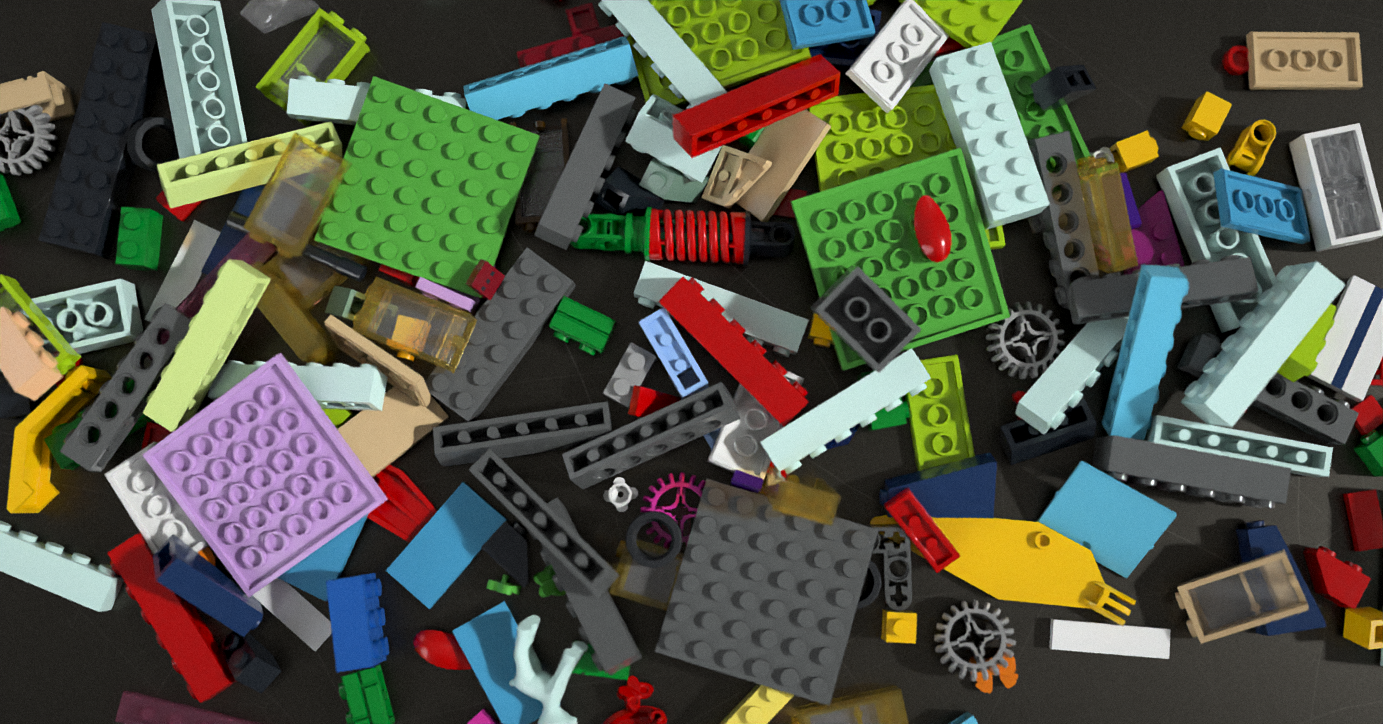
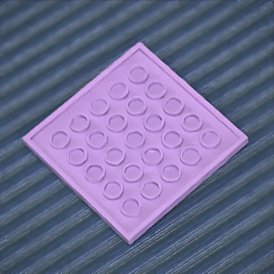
M281 353L274 356L143 454L151 468L248 598L388 500Z

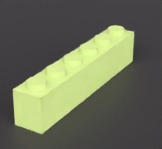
M331 121L158 164L157 169L162 189L171 209L331 167L330 164L333 161L342 158V143Z
M228 259L220 267L217 281L213 288L209 289L205 294L203 306L199 313L191 319L189 323L190 329L185 338L177 344L175 348L176 354L171 363L163 369L157 388L149 394L143 414L170 432L175 431L194 417L271 278L241 260Z

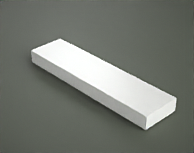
M1051 619L1049 648L1169 659L1171 629Z

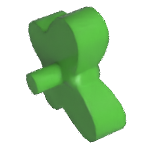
M552 565L546 566L544 571L534 575L535 582L540 585L539 595L543 598L551 594L554 596L566 594L564 590L560 592L553 581L552 576L556 573Z
M503 574L502 580L489 579L487 589L511 595V593L520 595L522 586L508 583L509 575Z

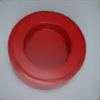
M1237 45L1225 53L1223 66L1230 74L1242 75L1249 70L1248 48L1246 46Z

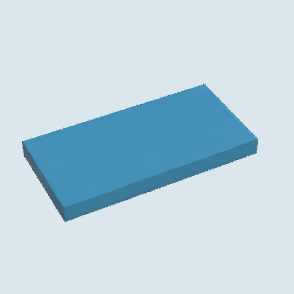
M1225 169L1213 172L1221 227L1298 244L1310 241L1301 188Z
M462 482L386 571L428 609H431L482 550L481 546L508 519L467 483Z
M368 514L277 578L327 602L326 581L340 578Z
M505 601L452 630V633L501 724H530L541 716L543 705L541 701L524 694L515 686L509 685L510 680L514 679L516 675V663L513 654L517 640L518 625Z

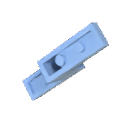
M664 307L639 321L641 328L668 372L669 378L682 400L709 388L708 381ZM720 428L703 435L711 450Z

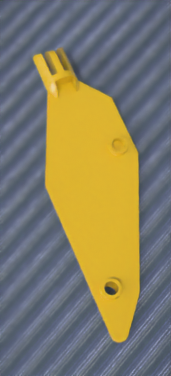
M887 515L874 517L870 521V524H898L893 517H887ZM932 518L961 556L945 567L944 570L996 599L1088 608L1121 626H1124L1126 621L1102 608L1105 604L1126 616H1129L1131 610L1109 598V594L1134 606L1136 600L1104 583L1091 550L1040 522L999 518ZM879 531L884 536L885 531ZM897 531L893 533V537H887L899 545L901 540H905V537H900ZM910 540L911 551L924 558V556L920 553L917 547Z

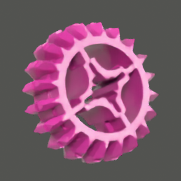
M684 472L679 474L680 481L675 482L673 474H668L670 483L666 485L662 478L657 479L661 488L657 490L652 485L649 487V490L655 495L653 498L649 496L643 497L644 501L651 504L650 508L641 507V512L657 511L666 513L678 524L675 516H672V513L664 512V510L677 508L679 497L682 496V503L685 504L684 508L687 507L688 511H695L697 513L698 508H692L687 505L685 492L686 488L691 489L701 498L703 492L701 489L705 486V481L702 480L697 487L693 484L696 480V475L692 474L689 482H685ZM677 487L674 504L671 506H656L659 498L666 491ZM696 513L684 515L681 520L682 542H686V546L690 535L683 536L684 522L690 517H695ZM651 522L653 527L647 529L646 533L649 535L656 530L658 535L654 538V542L658 543L663 537L667 539L664 548L668 549L672 541L671 534L665 532L658 522Z

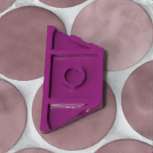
M1163 190L1158 191L1138 208L1142 221L1141 227L1113 233L1124 275L1132 274L1133 271L1141 269L1142 264L1155 266L1180 264V267L1185 266Z

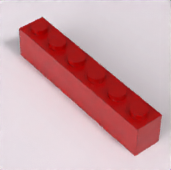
M821 54L813 56L672 115L673 139L691 158L699 156L838 96L840 72Z
M683 276L658 302L784 427L809 403L805 398L808 392L797 381L791 384L784 377L787 371L776 360L770 363L763 356L767 351L755 339L750 343L742 335L746 330L734 318L729 322L722 315L725 309L714 298L708 301L701 294L704 288L693 277L687 280Z
M141 533L135 534L109 551L107 554L111 559L110 565L116 574L122 576L127 584L125 586L126 592L133 600L138 602L142 609V618L147 624L153 626L157 633V642L172 657L171 663L178 674L183 675L187 681L189 694L202 703L210 700L237 682L219 649L217 641L195 606L156 581L153 562L154 554Z

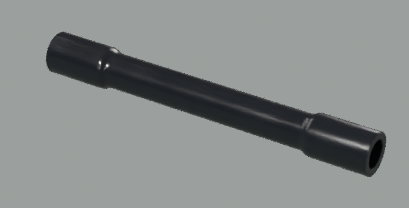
M232 211L228 216L226 225L229 228L281 247L333 269L338 274L361 283L366 276L367 266L315 247L263 225L259 221L239 212Z

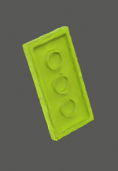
M958 355L920 360L931 379L924 382L927 388L913 397L909 392L905 394V400L907 401L910 413L909 424L917 471L975 456Z

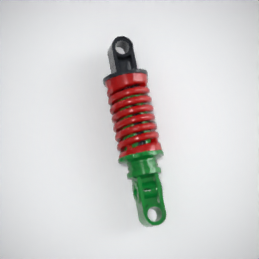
M647 207L644 216H634L633 213H627L626 216L589 214L587 219L582 217L578 225L583 226V229L586 231L580 234L577 243L571 241L570 244L577 249L625 250V253L630 254L632 251L643 252L645 261L663 260L665 256L667 260L673 261L676 255L679 261H685L688 255L689 261L695 262L699 255L701 262H707L710 254L711 262L717 263L721 255L724 263L731 261L747 266L750 256L784 258L790 255L793 250L796 233L793 226L787 222L752 221L750 211L730 212L728 216L726 212H719L718 216H716L714 211H709L705 216L704 211H697L694 217V212L687 210L683 218L682 210H675L672 218L669 209L657 210ZM778 237H783L788 241L781 243L776 241L775 239Z

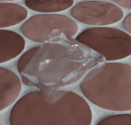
M250 0L240 14L265 34L310 15L320 7L313 0Z

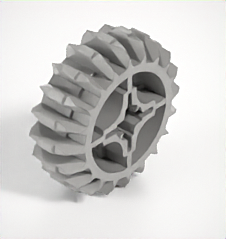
M33 105L0 114V141L4 143L5 151L8 152L7 157L0 148V172L6 174L11 172L13 175H21L23 171L25 174H31L33 167L35 169L43 168L41 160L51 161L47 152L56 151L55 147L51 146L50 143L58 138L50 134V132L57 127L52 123H48L51 116L47 113H42L43 108L41 106ZM24 115L32 123L34 132H29V130L27 129V122L24 121ZM18 133H19V134H22V135H25V136H18V139H14V138H13V139H10V138H7V137H14V135H15V134H18ZM33 144L30 150L27 152V148L29 147V145Z
M1030 301L1024 303L1023 308L1019 302L1013 304L1012 309L1007 306L1009 318L996 321L998 324H989L988 328L995 332V334L986 335V340L994 341L993 345L987 347V351H996L997 355L993 356L991 361L996 362L999 359L1002 361L998 367L1000 371L1009 366L1008 375L1010 377L1015 376L1018 371L1020 379H1025L1028 373L1034 379L1038 377L1039 372L1043 374L1048 369V366L1055 361L1054 357L1057 358L1062 353L1057 347H1062L1066 343L1064 340L1058 339V336L1064 334V330H1056L1055 325L1059 324L1060 320L1058 318L1053 321L1049 319L1053 313L1051 310L1042 314L1043 306L1041 304L1036 305L1032 309ZM1025 318L1037 323L1043 331L1033 330L1029 321H1026ZM1015 319L1014 337L1004 341L1005 330L1008 324ZM1023 336H1024V338H1030V339H1031V338H1037V339L1031 341L1029 344H1027V343H1021V342H1019V343H1014V342L1020 340V338L1023 337ZM1046 340L1044 354L1036 362L1037 344ZM1008 350H1017L1026 363L1013 358Z
M978 600L973 601V609H969L967 602L962 601L961 612L955 605L951 606L950 610L953 617L947 613L942 614V619L947 625L943 623H937L936 629L944 634L934 635L935 641L943 642L942 645L935 648L936 653L946 652V655L940 659V662L942 664L950 660L953 662L948 669L950 673H953L957 667L961 668L959 678L964 679L966 671L971 672L970 678L973 682L977 679V672H981L984 681L988 680L989 674L987 670L989 669L993 675L998 676L1000 672L996 665L998 664L1002 668H1007L1009 665L1002 657L1013 658L1014 652L1006 647L1016 645L1015 640L1006 638L1014 634V629L1003 628L1009 622L1008 617L998 620L997 617L1000 615L1001 610L997 608L992 614L989 613L990 603L988 602L984 604L983 610L978 609ZM973 618L987 621L994 627L995 631L979 629ZM961 620H964L966 634L950 642V633L953 627ZM971 629L976 638L984 639L983 642L980 641L978 651L973 643L966 642V639L970 640ZM999 639L998 653L986 662L984 646ZM954 650L969 651L972 653L977 664L963 661L955 654Z

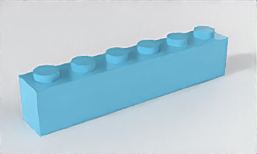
M626 36L471 83L463 86L470 111L498 120L508 116L516 118L522 116L525 111L534 108L537 110L550 107L553 102L559 100L571 101L578 98L579 94L588 91L590 93L600 92L604 83L608 85L629 83L633 77L638 76L630 44Z
M1143 264L1141 266L1102 420V425L1109 436L1116 435L1144 440L1147 429H1150L1152 425L1151 413L1153 405L1159 399V383L1166 373L1165 361L1168 351H1171L1173 347L1175 324H1178L1180 321L1181 302L1183 297L1187 295L1189 287L1188 279L1178 267Z

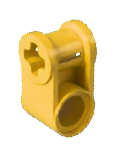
M1263 119L1246 127L1241 132L1235 146L1226 159L1228 166L1231 167L1233 165L1247 172V175L1255 176L1263 165L1265 156L1275 139L1276 128L1273 123ZM1254 130H1258L1261 133L1262 141L1255 138Z

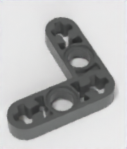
M899 524L865 525L878 529L872 553H884L886 602L893 610H905L912 602L910 538ZM879 531H885L884 537H893V533L897 531L900 537H905V540H901L898 546L894 545L893 540H884V546H879L881 539ZM894 560H901L906 565V571L901 575H895L890 571V563ZM907 580L908 583H901V592L903 595H907V597L903 598L902 603H897L896 598L891 597V595H895L896 582Z

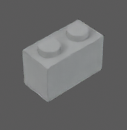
M631 342L603 392L604 396L629 409L633 387H643L657 361V356Z

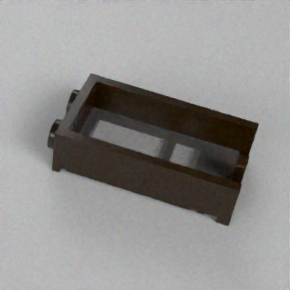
M567 118L561 119V125L546 126L544 121L534 122V127L520 128L537 134L540 137L515 205L516 224L519 229H524V232H536L542 215L571 156L570 130ZM510 122V125L518 127L516 122Z

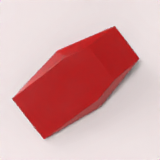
M390 464L373 477L388 500L369 512L367 518L410 543L438 510L403 470Z

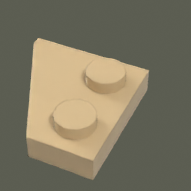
M723 145L702 199L730 209L771 167L772 162Z

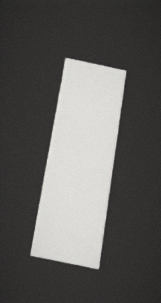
M194 220L145 320L152 322L151 317L159 307H163L165 303L183 312L202 274L201 270L221 233L220 231Z
M276 578L252 595L315 652L332 633L331 621L287 582Z

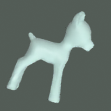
M531 615L517 626V640L513 654L516 663V675L514 679L510 680L509 685L515 686L524 694L541 701L543 711L539 717L538 724H578L576 717L571 716L560 707V701L575 665L588 646L581 641L573 642L571 648L565 649L562 660L554 676H552L550 673L542 670L540 661L533 650V641L540 623V617Z

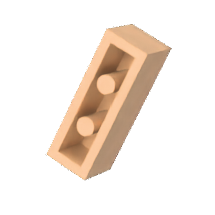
M2 306L0 308V369L15 392L35 401L63 377L56 367L58 361L53 355L44 350L42 347L44 344L43 339L37 333L31 331L29 328L31 322L20 311L14 313Z

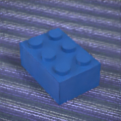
M375 573L326 581L337 672L373 667L385 661L386 655L389 654V643L387 637L383 638L382 626L385 625L386 619L384 609L379 606L378 596L382 595L380 579H376Z

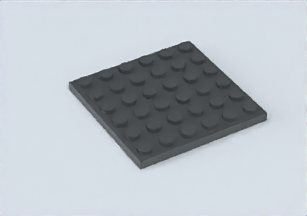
M706 479L655 652L829 706L878 529Z

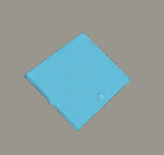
M1081 460L1061 489L1055 493V497L1036 522L1042 523L1091 550L1096 562L1127 579L1176 518L1177 513Z

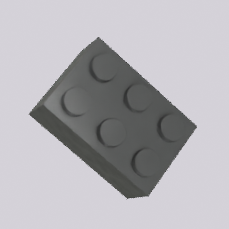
M851 265L810 307L872 370L878 373L922 330L858 266Z

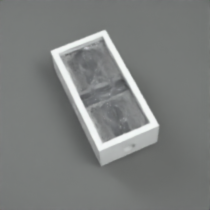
M1360 123L1303 134L1290 142L1289 146L1299 185L1302 189L1304 205L1316 252L1368 242L1383 237V211Z

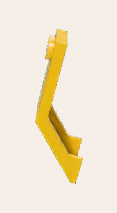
M83 365L73 368L65 376L66 380L15 428L7 510L10 513H39L60 493L50 482L53 454L44 439L53 434V428L60 424L68 423L99 393L101 386L112 378L107 371Z

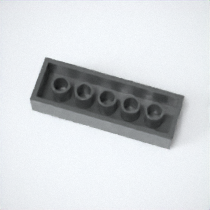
M526 248L505 275L491 301L487 300L425 381L430 394L468 422L476 421L551 321L564 296L569 297L575 289L574 281L529 248Z
M1116 435L1096 438L1092 467L1116 480L1127 481L1129 479L1128 484L1156 487V484H1158L1157 490L1167 492L1186 491V495L1213 497L1216 501L1243 503V506L1253 508L1264 507L1274 509V504H1286L1291 468Z

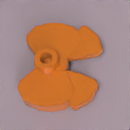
M972 656L969 659V663L977 664ZM1003 656L1002 658L1009 664L1008 667L1002 668L998 664L996 666L1000 672V680L1009 689L1016 684L1018 674L1015 673L1016 661L1014 656L1013 658ZM989 657L987 659L985 658V661L987 662L991 660L993 657ZM987 670L989 679L986 681L983 680L981 672H977V682L974 683L975 687L981 692L991 693L993 689V674L991 670Z

